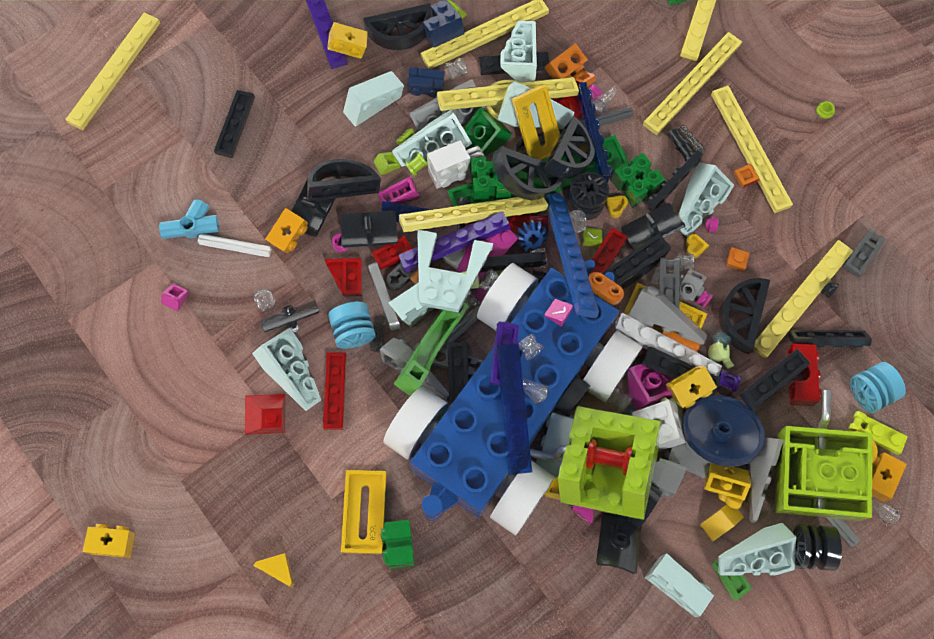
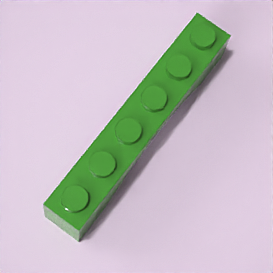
M464 302L459 312L440 309L394 385L409 396L422 385L430 372L434 358L447 337L463 317L469 307L468 304Z

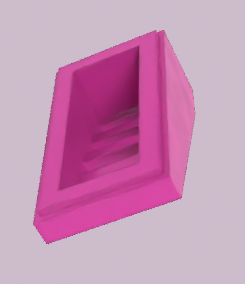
M411 177L378 193L384 209L420 197L416 184ZM386 195L390 196L391 201L388 202Z

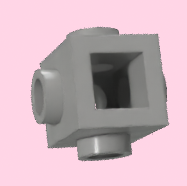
M690 268L686 276L681 275L680 297L691 301L696 296L700 297L705 289L702 285L707 277Z

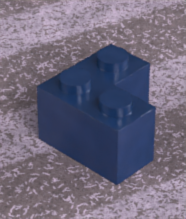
M447 0L440 1L431 6L433 17L423 21L426 39L434 48L464 35L462 17Z

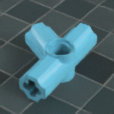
M199 199L194 200L186 216L180 220L160 222L159 231L161 238L169 239L184 236L195 238L199 234L219 232L217 215L206 216L210 208L209 205Z

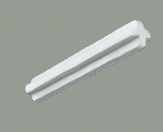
M200 234L198 237L199 244L264 257H270L272 251L270 246L206 234Z

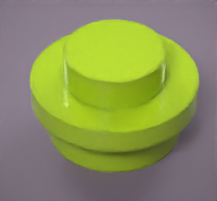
M825 101L818 105L816 111L821 118L829 119L834 115L835 107L831 102Z

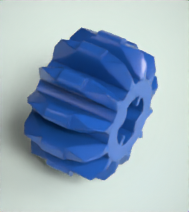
M531 220L529 225L524 222V228H518L519 234L516 235L518 237L517 240H519L518 245L523 246L524 251L530 249L534 253L535 248L541 251L540 245L547 244L545 241L548 238V234L545 233L547 231L546 227L542 226L539 221L535 224Z

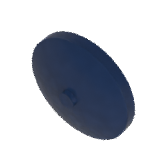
M709 395L695 400L696 403L687 408L682 421L683 434L688 445L703 459L720 466L736 467L751 462L759 454L764 444V429L758 416L744 403L727 396Z

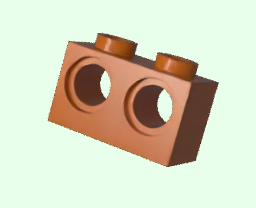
M575 43L544 68L552 79L571 78L570 74L573 71L578 73L584 68L583 64L588 59ZM571 57L575 59L576 63L572 62ZM558 67L563 70V73L558 70Z

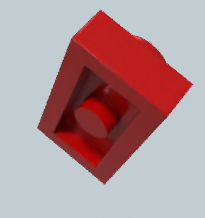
M403 236L398 239L397 244L385 245L372 252V256L380 270H383L401 261L399 255L412 250V247L406 237Z

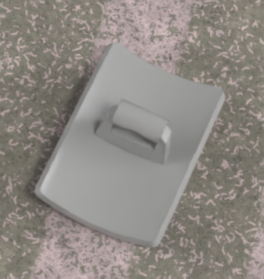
M684 413L681 415V421H683ZM687 442L672 447L669 461L687 467L686 471L701 478L707 477L710 462L696 454Z

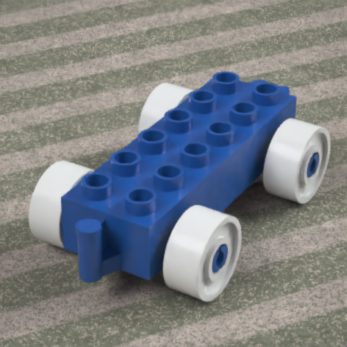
M587 260L584 264L587 274H591L595 262ZM511 263L500 274L485 296L478 310L477 319L495 331L499 321L519 325L513 386L509 388L490 384L493 347L449 409V403L424 386H421L399 410L383 440L384 444L410 461L411 471L432 486L430 495L425 496L422 501V509L427 520H439L443 513L457 504L480 519L496 495L500 498V501L490 518L515 536L519 533L553 482L555 476L530 459L516 476L511 472L584 366L590 368L583 381L591 386L588 392L606 403L643 347L618 330L605 346L600 344L614 323L619 312L617 309L594 294L599 310L597 317L591 318L576 315L575 308L573 307L570 315L561 327L544 317L554 299L574 306L566 276L550 268L537 286L538 279L514 263ZM607 272L605 276L614 282V274Z

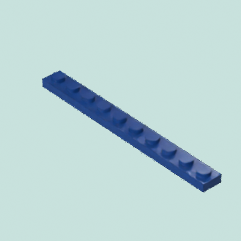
M549 193L545 196V200L548 203L547 210L576 315L596 318L599 310L565 198L558 193Z

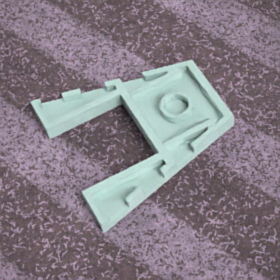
M418 230L420 305L459 312L473 282L478 277L480 269L484 266L487 256L493 249V243L474 240L467 273H457L430 268L437 233Z

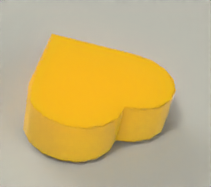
M622 195L607 197L606 200L607 210L612 218L620 217L628 205V199Z
M697 234L689 235L685 242L687 246L686 254L692 259L699 257L709 247Z
M718 493V498L726 502L729 507L734 509L741 507L743 500Z

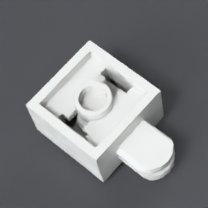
M459 140L427 154L428 173L437 189L440 187L444 188L452 182L464 180L470 175L471 158L485 156L479 146L466 150L462 141Z
M666 400L632 412V415L635 417L660 421L658 452L687 442L683 434L678 407L672 401Z

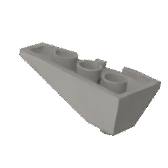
M764 438V444L759 454L751 462L747 463V470L750 471L751 486L748 491L749 523L754 524L758 520L765 499L763 491L767 490L771 481L769 471H772L774 466H776L783 444L781 439Z

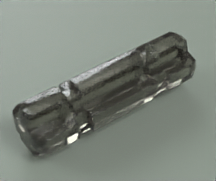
M685 125L680 126L678 131L684 139L688 140V145L691 149H694L693 152L695 153L698 149L703 153L705 147L699 144L698 139L691 131L688 132L689 129Z
M382 315L375 317L374 323L376 326H374L376 337L372 340L373 343H371L370 350L376 353L380 352L382 348L381 342H383L385 332L384 325H386L387 320Z

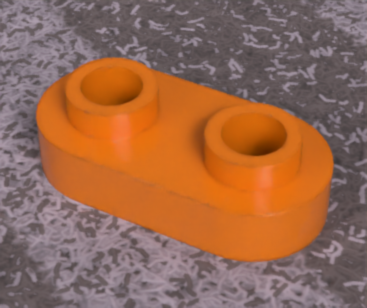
M598 272L589 275L590 284L595 295L611 305L621 302L624 291L618 284Z

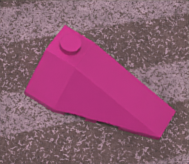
M508 229L482 240L483 242L493 243V249L487 257L503 256L518 237ZM473 245L466 247L462 260L456 270L457 273L467 271ZM479 272L478 279L480 280L487 272Z
M641 364L629 368L628 392L637 411L660 403L664 397L667 399L672 398L666 384L674 379Z

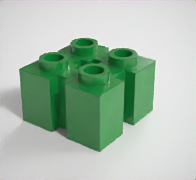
M644 153L633 158L629 166L625 163L614 170L611 182L619 192L621 190L626 192L624 196L628 199V203L632 208L643 202L647 194L651 196L653 193L660 191V186L666 180L657 169L653 171L650 168L652 163Z
M486 157L471 158L470 171L473 182L474 202L487 201L489 196H496V200L511 198V192L502 185L495 173L493 161H486Z
M402 520L384 523V529H381V539L383 544L387 546V550H383L385 565H388L390 570L415 567L410 521Z

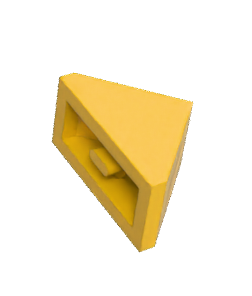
M726 504L702 522L700 526L713 542L733 528L744 516L738 509L731 508Z
M285 553L257 561L253 565L292 588L295 585L289 558Z

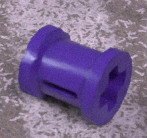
M721 369L719 374L721 380L718 386L722 385L736 392L741 376L731 375Z

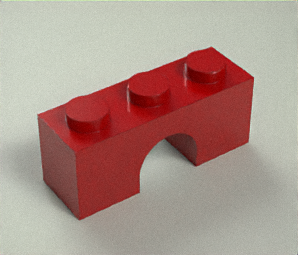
M792 344L787 349V356L798 349L811 364L801 371L804 380L795 381L789 386L790 405L814 406L822 398V390L819 389L821 373L818 370L817 364L819 352L816 350V345Z

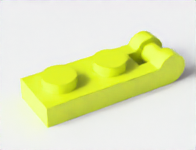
M855 411L854 421L850 423L849 431L873 433V440L876 445L896 455L902 453L908 436L867 417L863 412ZM861 424L866 425L864 429L861 427Z

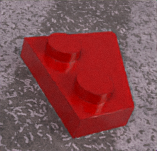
M362 258L325 259V263L342 296H362Z

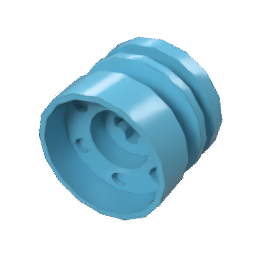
M350 302L335 307L329 312L328 316L331 327L335 330L333 335L338 348L348 349L362 346L376 337L373 324L369 321L371 317L366 303Z
M880 362L850 379V388L854 398L869 413H875L883 409L888 404H892L905 397L906 394L902 377L887 362Z

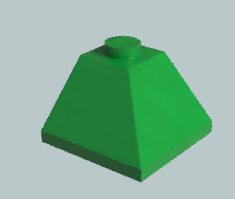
M482 107L479 108L463 128L472 142L469 147L479 146L484 156L498 150L512 136V133L502 122L495 119Z

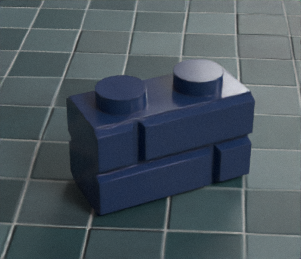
M410 67L407 82L408 93L414 96L422 94L437 98V92L444 91L445 71Z

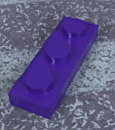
M501 321L497 323L490 384L509 388L513 386L519 325Z

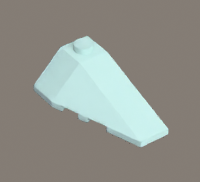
M518 21L512 31V36L506 42L505 49L501 52V68L517 82L535 81L537 68L535 21Z
M515 81L511 83L507 88L497 120L513 127H519L511 99L532 90V88ZM551 99L558 128L563 129L573 118L574 112ZM532 103L530 110L535 128L541 127L536 105Z
M449 110L400 144L392 152L402 167L406 166V162L414 159L418 152L427 160L428 153L445 147V145L461 140L466 148L472 142L453 110Z
M699 162L690 177L678 215L685 223V227L679 231L686 237L702 223V219L707 214L711 215L714 212L713 209L726 200L734 187V184L716 165Z
M288 328L262 344L252 354L263 370L307 411L320 402L321 398L315 381L310 376L308 361L304 359L302 344L291 328Z
M783 523L765 527L719 556L718 573L720 575H743L744 573L779 575L795 570L796 536Z

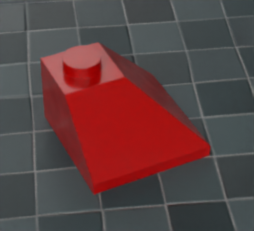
M246 395L245 435L285 433L286 395Z

